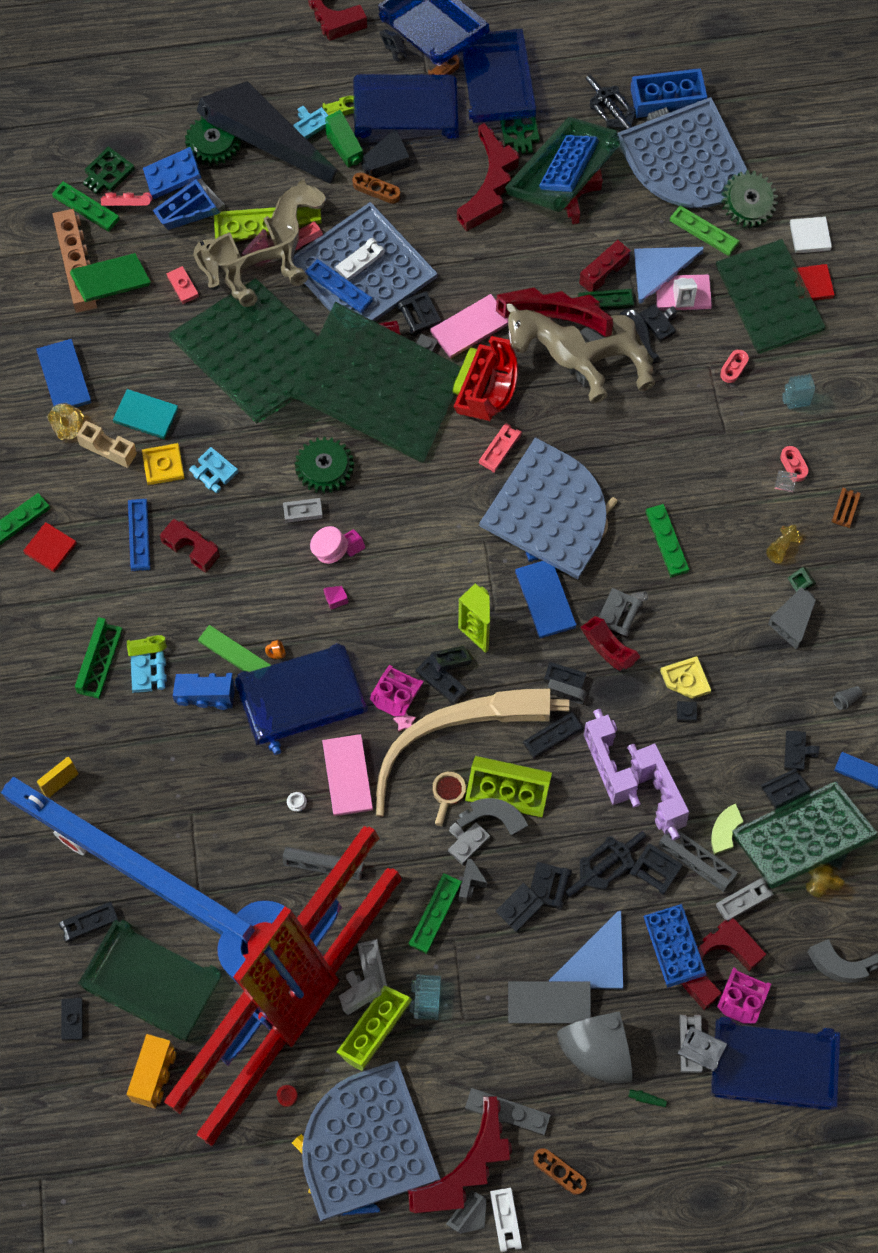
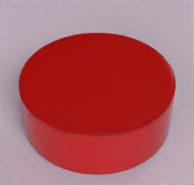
M284 1085L278 1089L277 1100L282 1106L290 1107L296 1103L298 1094L293 1086Z

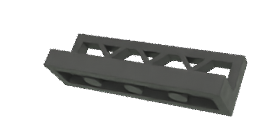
M678 829L680 845L670 838V833L664 834L658 846L722 892L727 889L738 874L737 871ZM685 847L695 848L697 856L686 850ZM709 858L712 860L714 868L707 865L701 859ZM726 870L731 876L727 879L718 871Z

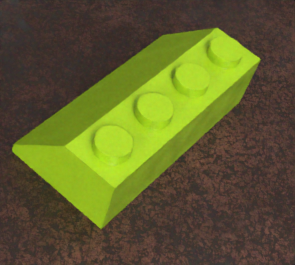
M475 583L459 598L458 628L486 653L489 648V593L484 587H479Z
M475 756L471 767L465 801L474 802L485 798L500 799L514 806L520 813L543 817L552 772Z
M385 985L380 990L382 994L373 1000L337 1051L348 1064L360 1071H363L412 1001L410 997Z

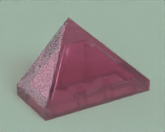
M262 229L241 253L242 257L255 251L269 248L265 229Z

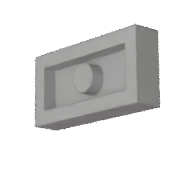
M320 498L283 503L285 523L323 518Z

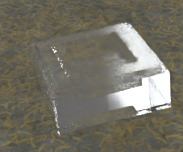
M779 470L775 489L793 492L797 474Z

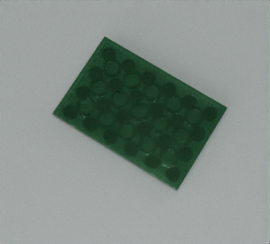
M783 239L716 261L718 272L758 354L825 331V325Z
M836 781L732 830V836L771 889L878 838L875 829Z

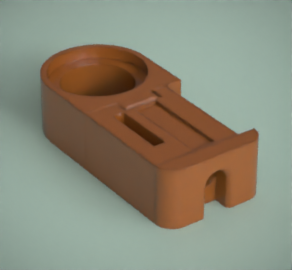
M453 53L447 54L440 60V64L431 71L428 70V77L436 84H440L459 68V57ZM455 60L456 64L449 65L447 61Z

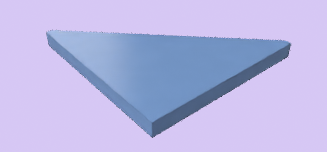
M703 247L634 249L639 304L643 303L644 299L649 295L651 296L659 290L661 285L676 276L678 271L692 263L694 258L703 254Z
M618 911L549 981H590V989H623L621 911Z

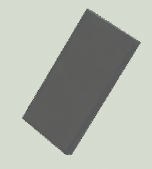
M508 981V1023H575L591 1018L590 981Z

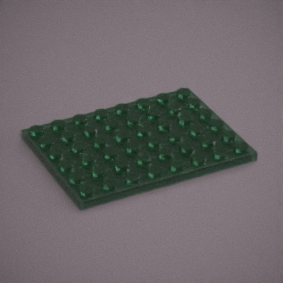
M255 278L244 285L247 289L254 290L257 295V302L254 305L243 307L239 300H236L231 293L171 331L169 338L258 424L343 368L345 363Z
M335 301L290 396L423 463L455 394L453 393V387L461 366Z

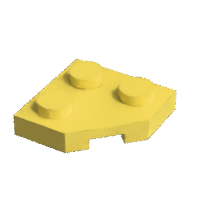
M697 656L662 667L660 670L667 688L694 699L711 693L710 686Z

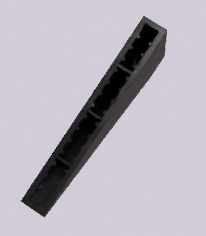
M248 81L200 97L197 112L208 123L329 184L333 183L337 169Z

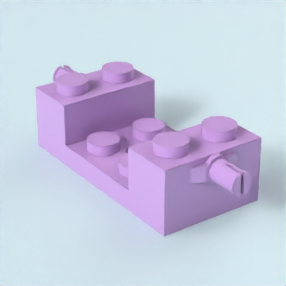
M597 709L593 712L596 719L586 722L585 740L612 805L630 799L633 807L641 805L636 792L638 790L637 784H639L638 776L636 773H632L631 768L616 772L615 762L613 760L610 761L608 756L610 754L608 746L613 745L617 727L614 720H610L608 715L603 716L601 709Z
M635 744L629 745L627 749L632 756L631 770L632 773L637 774L639 784L652 779L655 788L659 789L662 794V802L658 803L655 819L658 829H662L664 834L670 833L672 840L680 838L677 829L687 825L689 811L656 744L640 750L636 749Z

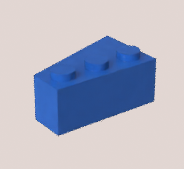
M197 179L153 210L167 230L221 213Z
M210 673L209 677H199V674H176L173 699L178 705L188 706L189 704H194L201 708L214 706L221 710L233 707L235 683L232 673H226V677H216L215 673Z

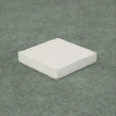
M826 217L790 220L795 254L831 250Z

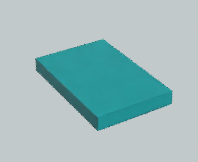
M127 389L113 418V423L165 440L179 408L178 405Z

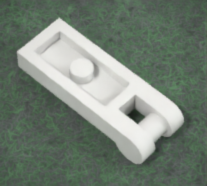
M370 238L365 245L335 266L336 271L349 281L385 253V249L382 246H378L374 238Z
M511 1188L490 1191L500 1251L505 1252L509 1248H515V1250L522 1249ZM512 1233L513 1239L505 1240L504 1234Z

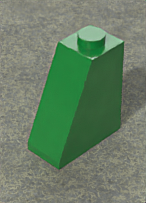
M338 110L325 117L327 139L346 166L349 168L359 164L363 160V150L342 111Z

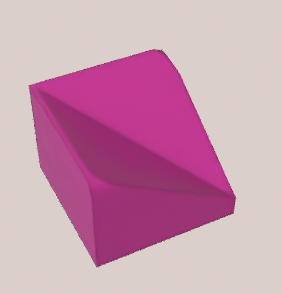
M342 586L323 589L330 609L348 604V597Z

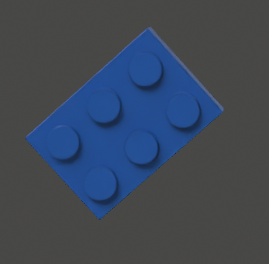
M191 147L143 168L153 199L183 187L195 179L202 178Z

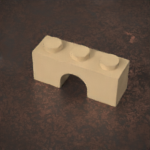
M85 421L76 435L80 446L126 468L129 467L137 454L133 442L120 436L114 440L108 437L101 427Z

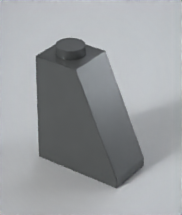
M801 587L770 617L768 623L771 628L796 650L800 646L815 603L812 593L807 590L805 591Z

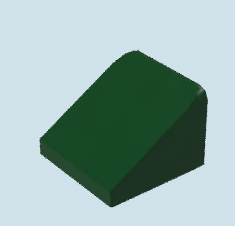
M804 567L788 577L796 592L801 587L806 590L816 584L809 571Z

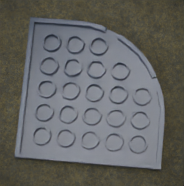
M711 97L616 133L615 136L637 179L657 197L678 206L706 208L722 204L721 200L725 197L721 196V194L725 191L723 187L728 185L726 182L732 179L733 175L738 176V173L741 171L744 174L747 170Z
M535 438L487 510L479 526L568 575L579 579L601 542L606 523V506L597 481L581 463L566 453Z
M398 1061L375 1067L344 1079L322 1097L312 1112L304 1133L302 1160L306 1180L320 1221L408 1192L409 1189L419 1188L440 1180Z

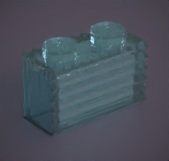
M810 373L808 375H798L797 377L791 376L788 384H785L786 392L782 394L784 404L787 403L788 409L810 406L815 392L814 382Z
M416 975V980H412L411 992L415 993V1000H412L410 1003V1013H414V1019L438 1020L441 976Z

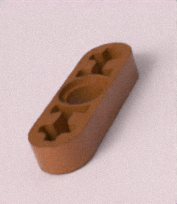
M356 173L352 178L353 187L357 191L391 204L397 203L400 200V189L395 185L364 173ZM374 185L381 187L379 191H373L371 188Z
M539 1149L535 1152L533 1162L538 1169L573 1195H580L585 1191L586 1180L578 1172L547 1149ZM544 1154H546V1160L550 1163L552 1162V1160L556 1161L551 1166L550 1171L546 1169L549 1167L547 1163L542 1162V1164H540L538 1162V1155L543 1156ZM557 1166L564 1167L566 1171L565 1176L562 1178L556 1177L553 1172L554 1168ZM569 1173L573 1174L571 1176V1179L573 1181H581V1189L576 1188V1190H574L572 1188L573 1183L569 1180L567 1184L563 1182L568 1178Z

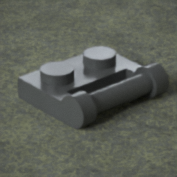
M612 588L599 618L605 620L609 629L628 637L630 626L639 607H642L644 602ZM629 601L633 604L621 628L617 624Z

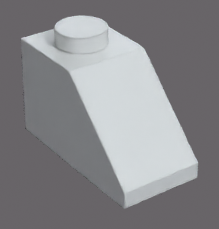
M693 278L674 280L673 293L676 308L694 306L697 284Z

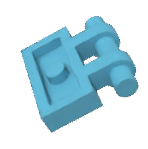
M212 447L198 459V462L201 464L199 468L193 465L189 469L197 480L204 482L205 486L215 493L221 490V487L217 485L219 481L226 485L238 473V469ZM209 471L214 476L209 478L205 473Z
M163 651L156 652V658L152 660L150 653L131 656L133 693L152 691V684H157V689L159 690L165 689L167 675L164 673L166 659L164 658ZM157 667V674L152 676L151 668Z

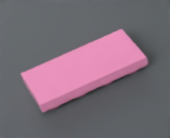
M490 294L431 328L430 332L451 359L508 325V318L504 319L496 312V300Z
M361 734L322 740L333 815L339 816L372 811Z

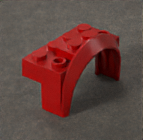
M493 336L489 340L490 346L480 344L454 404L457 414L491 421L492 417L501 412L513 397L518 378L517 357L510 340ZM496 370L505 371L508 374L499 373ZM490 375H491V379H490V383H489V386H488V388H487V391H486V393L484 394L483 398L481 399L482 394H483V392H484V389H485V387H486V384H487V382H488V379H489V377H490Z

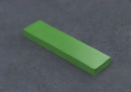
M679 206L670 217V222L727 256H730L739 244L738 239L682 206Z
M210 625L198 639L199 643L259 682L263 680L272 668L269 663Z

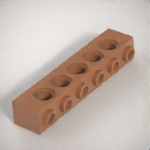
M74 209L52 213L75 311L78 313L97 308L96 301H99V299L85 302L70 275L71 269L90 265V260L85 258L88 255L87 247L82 245V241L85 240L83 231L78 228V226H81L79 215H75Z

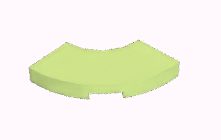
M736 804L725 809L714 824L711 834V845L714 855L733 848V832L736 827L744 822Z

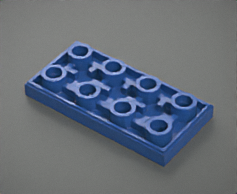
M566 135L539 185L540 189L572 192L599 142L598 138Z
M72 339L37 348L36 350L55 412L59 413L90 404V396Z
M541 561L515 569L540 639L576 628L575 620L554 566Z
M682 904L643 916L667 988L706 976V971Z

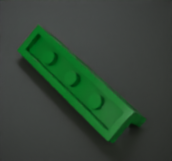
M98 617L75 684L77 694L100 699L123 631L122 627L107 624L106 619ZM106 631H115V637L107 641L105 638ZM108 646L110 649L109 655L101 658L99 655L100 650ZM102 663L104 671L96 676L93 672L94 667ZM96 681L99 685L97 692L88 691V684Z

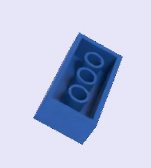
M701 68L632 77L631 94L636 110V118L648 117L649 113L664 109L665 107L671 113L707 99Z

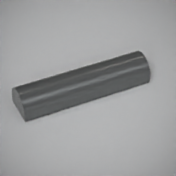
M286 846L283 853V865L329 874L341 857ZM364 861L353 874L352 879H362Z

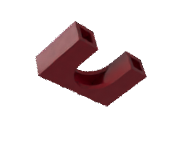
M308 0L310 8L315 11L316 21L321 23L323 35H327L329 41L367 28V17L360 4L345 10L334 11L324 6V0Z
M734 918L729 922L724 920L717 927L719 930L715 934L710 932L703 939L704 943L699 947L697 946L701 960H703L707 953L713 950H726L732 953L748 971H751L766 956V953ZM707 976L681 983L703 1010L707 1009L721 995V992Z

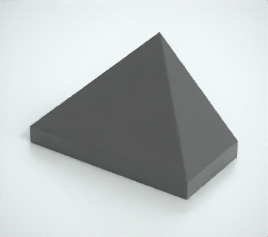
M471 1190L466 1197L464 1208L457 1209L446 1225L460 1234L485 1228L486 1199Z

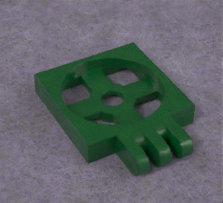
M534 110L499 114L504 146H513L518 154L519 148H521L522 154H526L525 148L528 147V152L533 153L532 144L539 143ZM521 118H529L532 124L524 125L521 122ZM514 119L513 126L505 127L507 120ZM522 127L523 130L517 131L516 128ZM533 131V133L529 137H524V134L526 132ZM508 134L516 135L517 139L510 137Z
M107 147L84 169L88 177L84 180L83 185L91 191L93 190L95 194H99L104 188L112 192L135 170V167L113 149ZM108 158H114L112 161L108 162L104 160ZM121 162L125 166V170L122 173L116 168ZM97 165L103 169L98 175L95 174ZM111 166L113 170L107 171L106 168ZM108 175H113L116 178L113 182H106L104 180Z

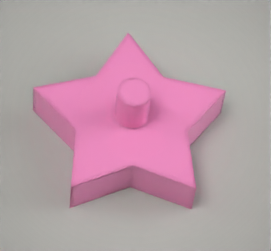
M407 713L405 716L393 718L398 724V732L412 726L411 724L416 719V717L408 716Z

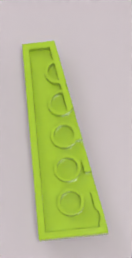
M298 207L297 221L299 228L305 227L312 222L316 224L322 223L321 209ZM275 208L220 211L221 213L214 215L215 239L227 233H231L234 242L270 235L263 218L267 216L271 218Z

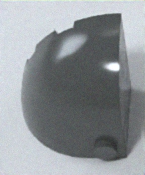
M620 1011L581 1020L557 1032L558 1042L564 1054L584 1074L608 1083H628L632 1081L631 1059Z

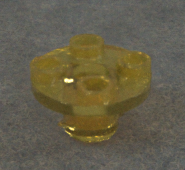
M68 403L55 405L47 416L57 437L61 440L77 437L76 435L81 429L84 419L81 410Z
M811 860L806 866V870L812 876L811 880L806 883V889L814 897L821 898L823 895L826 896L828 888L839 891L845 883L840 877L833 875V869L825 864L821 867L818 863Z

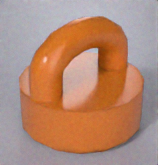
M280 640L272 641L265 648L267 656L272 659L279 660L286 655L285 648Z

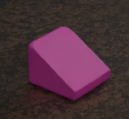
M354 529L344 534L348 541L346 552L349 556H353L365 549L362 537Z

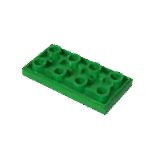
M135 253L74 268L70 271V275L85 302L146 287L151 283Z

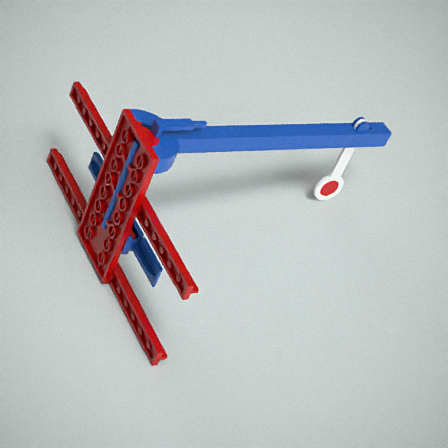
M12 777L5 784L1 794L8 802L53 829L54 835L66 846L80 855H84L86 851L90 852L221 935L218 943L219 961L229 976L240 985L244 992L222 1023H220L214 1034H212L206 1045H204L196 1059L191 1063L188 1070L183 1074L175 1088L166 1097L164 1103L181 1114L220 1059L229 1066L231 1061L246 1047L261 1024L271 1031H269L270 1033H268L250 1061L242 1069L238 1078L234 1080L227 1093H225L210 1117H208L207 1121L198 1131L197 1136L210 1146H213L223 1129L229 1124L283 1046L287 1044L291 1048L335 988L339 982L335 973L390 898L391 893L402 881L399 872L393 868H387L379 881H377L338 938H336L334 944L323 956L317 946L333 926L342 908L337 897L368 855L367 853L379 840L375 829L370 826L368 828L364 826L297 918L292 910L273 901L251 903L235 914L17 778Z

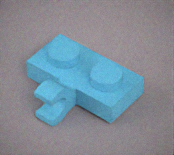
M304 106L297 109L301 120L295 123L293 127L306 139L326 127L325 117L328 114L322 107L312 114Z

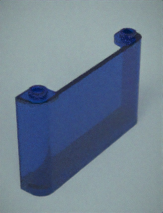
M384 0L378 4L380 19L388 23L429 57L433 64L439 66L490 33L489 23L460 0Z
M523 29L461 34V42H458V49L463 55L471 108L468 109L469 120H472L473 123L536 117V106Z
M359 74L353 78L355 137L366 138L371 135L372 129L442 130V135L448 139L459 138L457 78L455 76Z
M334 644L328 649L251 672L243 671L235 678V686L256 746L367 712L368 709L346 647L340 644Z
M729 1017L716 1019L714 1038L727 1043L729 1047L721 1063L718 1065L716 1073L712 1071L710 1096L823 1110H834L837 1108L840 1032H835L832 1028H823L822 1031L815 1034L736 1025L732 1018Z

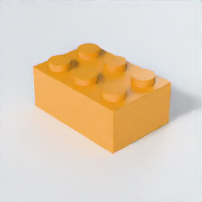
M146 1034L126 1094L131 1102L156 1109L157 1104L161 1103L164 1094L161 1090L163 1084H167L170 1072L168 1069L170 1063H174L177 1053L174 1051L175 1048L170 1040Z

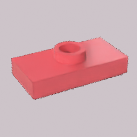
M183 266L166 273L182 304L199 297Z

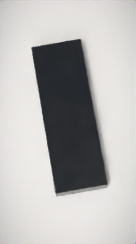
M573 712L524 740L523 744L534 759L581 731L583 727Z

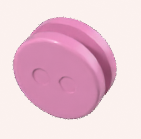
M332 526L324 527L316 532L310 543L312 553L322 563L326 564L334 563L341 559L348 547L346 537L339 529Z

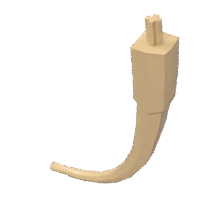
M521 689L497 692L492 696L465 701L426 715L407 728L397 738L383 759L376 791V816H384L387 779L394 761L401 751L415 740L433 731L472 722L492 720L500 722L549 721L550 711H569V700L550 699V689Z

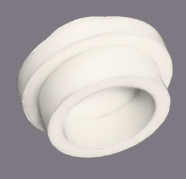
M294 792L288 796L287 805L290 810L299 812L306 807L307 800L304 794Z

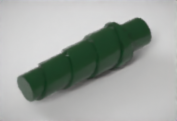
M630 1089L628 1097L636 1099V1102L639 1101L666 1107L667 1104L665 1099L642 1090Z

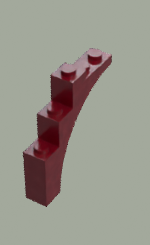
M485 123L478 126V137L484 145L488 156V173L479 191L466 204L457 209V220L466 232L502 213L503 200L500 195L510 190L512 180L508 173L518 168L520 159L517 151L513 150L510 145L504 148L502 142L495 138L494 132Z
M535 287L497 294L496 312L504 319L509 318L510 312L507 309V304L510 303L519 311L529 310L546 317L573 321L594 329L605 337L612 335L613 318L600 309V302L591 295L571 298L563 291L543 295Z
M483 1096V1115L480 1129L472 1148L464 1160L452 1172L440 1180L424 1187L408 1190L410 1212L421 1213L464 1208L466 1192L463 1190V1186L487 1184L489 1168L485 1162L510 1160L509 1155L512 1154L511 1143L508 1142V1138H500L502 1124L499 1121L498 1113L501 1111V1106L497 1096Z

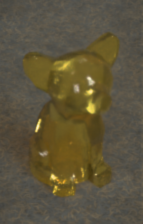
M796 525L782 526L780 530L783 535L768 547L766 554L772 562L782 563L790 542L798 543L803 540L798 534Z

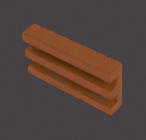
M842 488L831 522L849 528L861 493L857 492L856 494L852 490L847 491L846 488ZM844 495H846L848 497L840 520H838L837 516L841 507V503ZM851 497L855 498L848 521L844 522Z

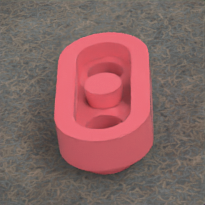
M735 350L731 353L721 369L720 376L723 381L733 383L739 378L749 359L745 351Z
M785 447L780 458L792 480L803 481L808 474V467L796 447Z

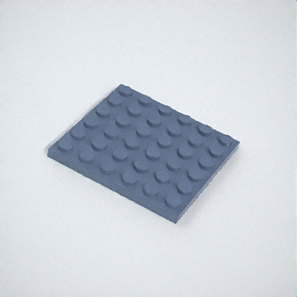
M371 202L301 249L293 257L294 265L297 268H302L305 272L317 259L337 272L335 266L365 245L370 238H374L377 241V245L385 249V253L349 280V282L373 298V302L362 314L310 276H308V280L304 283L345 329L361 327L364 330L395 308L399 302L408 299L438 277L437 272Z

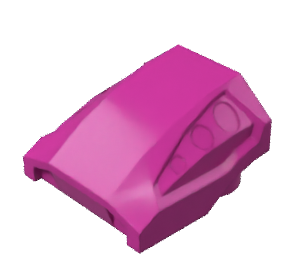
M389 665L371 693L370 700L378 709L388 714L405 716L407 709L421 689L424 681H419Z
M733 967L717 1007L725 1016L741 1023H756L771 984L743 974Z

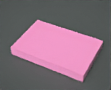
M676 275L670 281L661 285V288L656 291L657 307L659 310H667L672 306L675 307L674 280L693 278L697 284L694 306L676 309L697 310L711 309L712 307L709 275Z

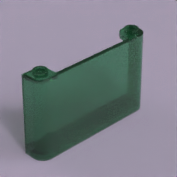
M568 117L506 185L505 188L508 195L556 212H561L618 149L620 139L617 131ZM566 135L598 138L599 142L572 192L540 189L539 185Z
M114 920L78 985L87 992L186 1042L222 978L220 970L212 965L203 968L135 933L131 929L132 925L124 920H121V922Z

